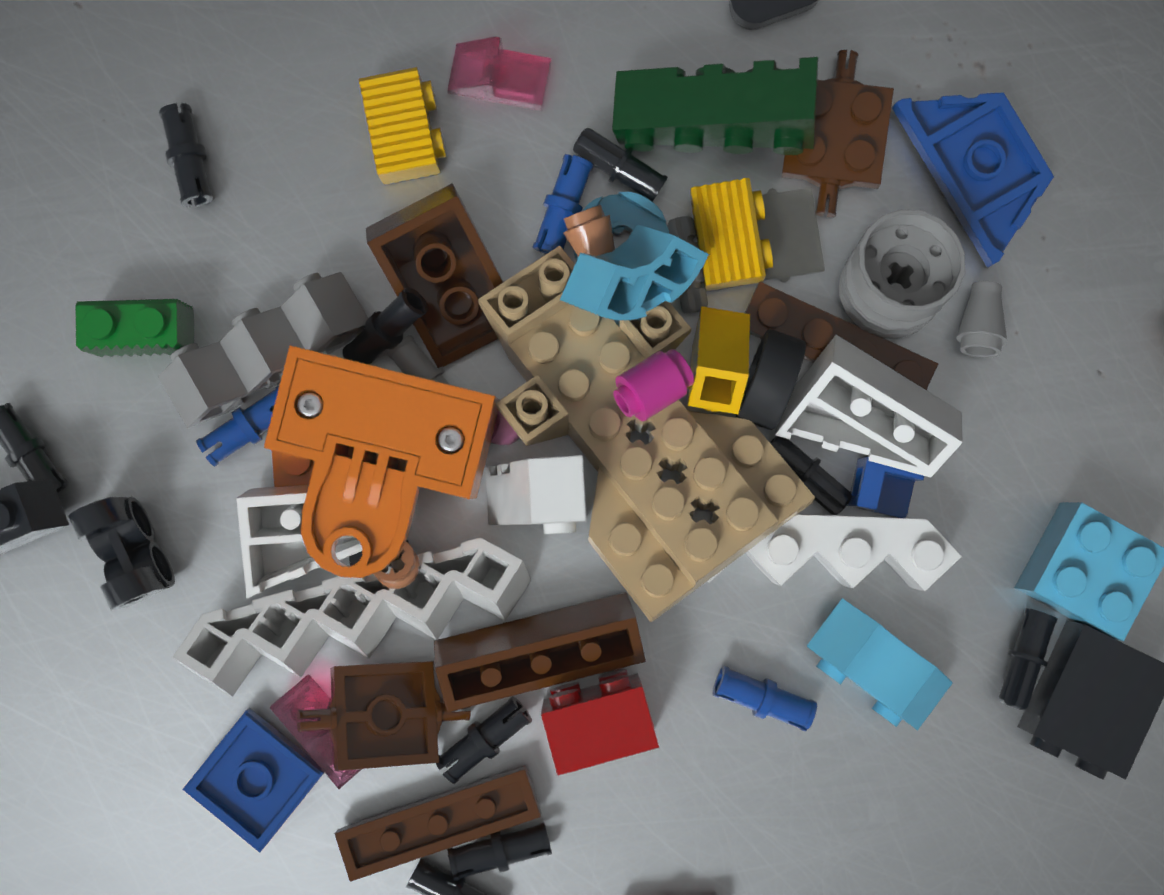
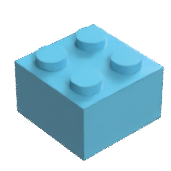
M1060 502L1014 588L1077 623L1087 625L1111 638L1124 641L1164 567V547L1082 502Z

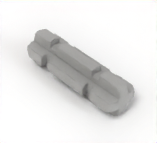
M682 216L669 220L667 225L669 234L675 235L699 249L698 242L693 241L696 236V230L692 217ZM702 269L691 285L679 297L683 313L700 312L701 306H708L706 288L701 287L704 281Z

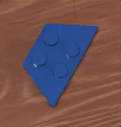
M1002 92L979 94L974 98L953 95L941 96L939 100L912 101V98H905L897 101L892 110L986 267L988 268L999 262L1004 255L1003 251L1030 215L1032 206L1043 195L1054 178V175L1006 95Z

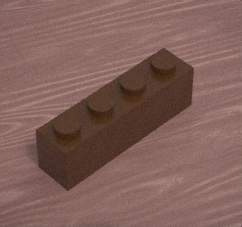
M627 592L434 640L435 671L447 712L646 662L636 616Z

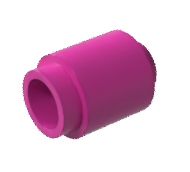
M674 349L666 353L657 351L616 377L617 389L613 391L614 399L620 410L627 417L635 416L640 421H646L687 394V388L694 384V376L690 366L679 352Z

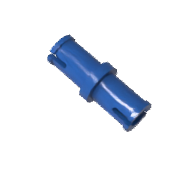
M564 154L563 163L552 195H546L543 203L547 210L536 242L533 244V249L544 254L549 253L558 246H561L564 250L567 238L563 232L568 230L563 219L582 211L583 207L579 203L590 171L593 169V163L575 155Z
M279 386L245 410L241 407L231 412L233 418L203 438L196 440L202 453L216 443H222V446L206 456L211 465L217 466L219 462L249 442L255 445L263 440L261 434L269 429L273 413L271 407L275 405Z
M723 666L714 683L713 696L721 697L752 710L753 716L761 719L769 716L806 732L811 727L816 715V701L808 700L777 688V682L768 678L762 682L731 670L727 666Z

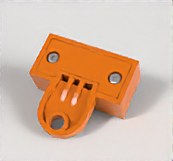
M290 345L264 448L315 461L301 520V535L308 554L322 569L339 577L362 578L384 570L400 555L408 538L420 487L466 499L477 498L499 411L496 403L500 400L493 395ZM346 535L357 538L363 548L360 561L353 566L341 563L335 553V546L338 540Z

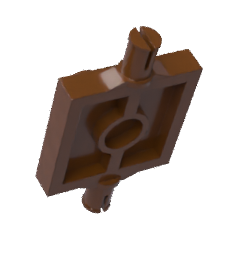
M840 50L837 53L835 78L818 80L814 149H803V153L798 155H784L781 178L806 180L819 187L815 215L821 217L825 213L827 198L829 202L826 217H836L839 189L853 186L879 189L881 185L894 88L864 85L859 81H855L856 64L859 54L853 50L849 54L847 69H845L847 50Z
M433 661L334 666L330 668L331 698L328 709H300L297 711V720L317 719V721L297 723L298 732L329 729L334 749V771L439 763L438 734L442 722L469 721L471 711L447 712L445 702L440 701L435 688Z

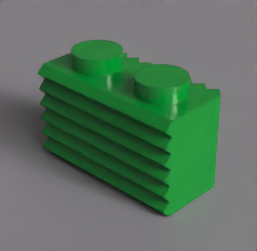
M178 299L77 301L75 305L76 346L86 353L99 357L104 355L122 357L124 354L131 357L134 354L138 356L143 354L152 356L153 353L161 356L163 353L171 355L178 349L194 343L193 306L187 305V303L181 302Z

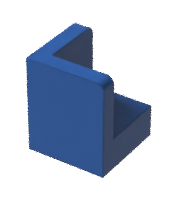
M868 457L858 458L850 491L852 498L847 506L897 518H905L908 514L915 481H923L925 476L868 461Z

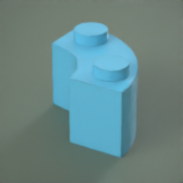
M637 224L628 239L612 252L598 256L580 252L560 300L608 319H640L647 316V311L664 301L672 303L680 297L695 280L709 254L675 235Z
M843 598L807 645L810 650L822 658L816 667L840 685L847 677L877 700L872 709L896 727L903 719L918 731L953 684L936 666L917 654L881 624Z

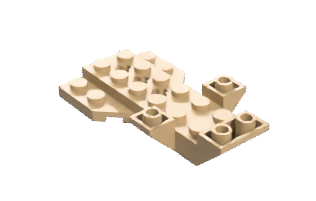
M558 246L478 299L481 309L509 360L526 380L525 384L498 401L496 407L526 446L569 435L596 469L598 476L588 542L652 623L812 504L815 496L752 421L688 411L680 400H677L646 421H640L635 416L627 417L620 410L614 399L613 391L617 389L616 377L657 351L666 353L671 349L675 350L691 333L692 328L670 302L667 301L647 311L646 317L634 320H620L619 326L613 319L601 317L561 301L560 298L575 263L561 246ZM638 431L639 433L646 432L649 434L648 444L645 445L640 439L632 443L630 441L631 432ZM663 470L678 471L681 474L680 483L677 484L672 479L663 482L661 480ZM695 508H699L702 511L707 509L713 513L711 519L713 524L710 525L704 519L697 523L692 520Z

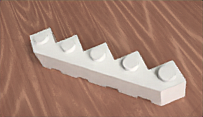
M695 511L692 520L697 523L704 519L711 525L713 524L711 521L713 513L711 511ZM799 514L745 553L772 583L780 586L811 557L815 556L842 586L853 589L885 560L910 588L926 591L962 557L927 519ZM718 574L709 579L707 583H710Z
M476 538L460 543L461 547L432 554L429 551L418 554L420 568L417 577L407 587L400 589H390L382 585L374 574L362 578L338 576L322 581L320 586L294 592L291 589L252 600L251 605L229 611L218 609L204 613L172 658L233 697L261 654L301 678L329 636L370 659L396 617L436 640L444 631L463 599L506 621L530 583L531 578L523 560L482 538ZM402 559L393 561L391 563L392 566L388 567L389 569L386 573L390 574L391 568L396 572L400 571L405 565Z

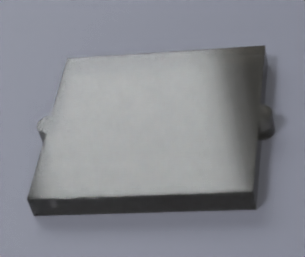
M812 187L777 192L773 188L769 189L767 194L762 195L765 220L757 221L760 240L769 239L773 258V268L765 269L766 277L764 281L780 279L781 282L786 283L790 277L824 272L825 267Z

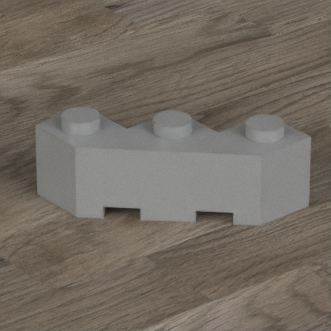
M342 272L322 278L319 273L310 274L293 285L295 292L280 307L262 313L258 308H252L236 316L231 321L234 327L219 342L199 348L197 343H192L172 353L170 356L172 362L158 378L186 427L189 428L226 414L244 404L243 397L263 387L270 389L279 384L290 345L319 353L325 351L329 355L348 344L366 328L365 324L368 317Z

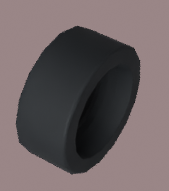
M768 329L765 332L749 368L747 384L736 418L752 421L755 425L769 430L776 428L788 405L800 373L806 350V342L804 340L773 329Z

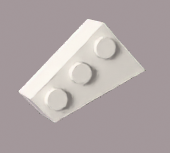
M835 335L795 386L784 414L776 426L775 435L790 439L791 435L821 442V448L837 452L838 447L868 455V461L931 478L963 443L962 413L843 338Z
M582 456L525 459L510 462V465L498 464L497 466L485 467L488 525L543 524L544 534L576 532V522L586 521Z
M309 485L252 488L236 498L247 598L289 579L293 580L303 576L307 572L320 567L308 554L301 535L302 510ZM349 535L340 538L335 546L338 560L363 551L361 543L357 538Z

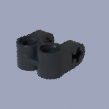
M132 496L108 497L85 505L68 515L78 539L87 540L97 557L105 562L104 575L106 583L100 587L111 610L132 606L175 584L170 562L161 547L153 541V526L145 509L136 498Z

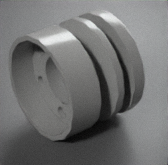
M898 210L881 216L866 230L857 247L846 261L839 277V298L846 314L862 330L881 338H902L919 332L958 291L965 274V252L956 233L940 218L924 211Z

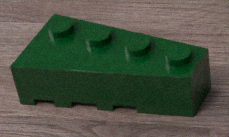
M818 57L799 58V68L796 69L776 68L777 63L775 60L753 61L752 69L739 73L727 68L724 64L704 65V67L696 70L695 76H686V72L679 67L616 71L612 131L619 144H625L624 147L626 149L631 148L633 151L639 152L651 151L654 149V145H672L674 150L685 153L701 152L703 146L723 147V151L732 154L751 153L753 147L773 148L774 153L781 155L801 154L803 149H814Z

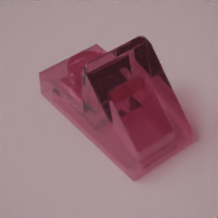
M496 36L457 43L447 92L453 95L543 111L551 70V58L504 50L501 37Z

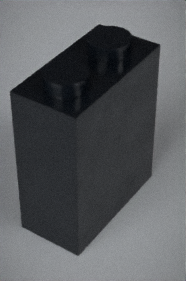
M1066 621L1049 657L1047 668H1044L1031 696L1029 706L1024 711L1017 727L1032 734L1033 737L1029 744L1058 758L1063 749L1078 756L1074 766L1104 780L1108 771L1126 780L1164 698V663L1087 625Z

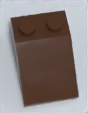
M453 183L366 228L367 244L397 297L405 288H411L425 299L428 311L424 316L416 320L413 325L437 368L444 367L498 339L481 309L478 299L504 281Z

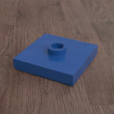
M249 708L182 790L260 853L326 772V769Z

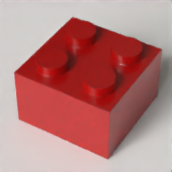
M620 669L600 675L598 677L599 684L580 689L579 682H574L550 690L551 696L543 700L541 717L557 776L659 748L638 673L629 676L627 669Z

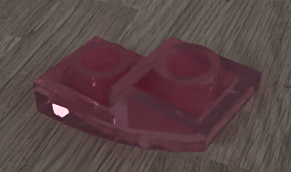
M308 674L269 708L334 785L340 789L362 769L334 771V749L329 729L298 732L297 723L317 721V719L297 720L298 710L328 709L330 701L328 695Z

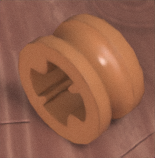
M407 541L401 551L403 553L401 559L405 565L400 571L396 572L391 568L390 574L386 573L389 569L387 566L384 570L373 573L382 585L390 589L407 587L415 580L419 573L420 563L418 556Z

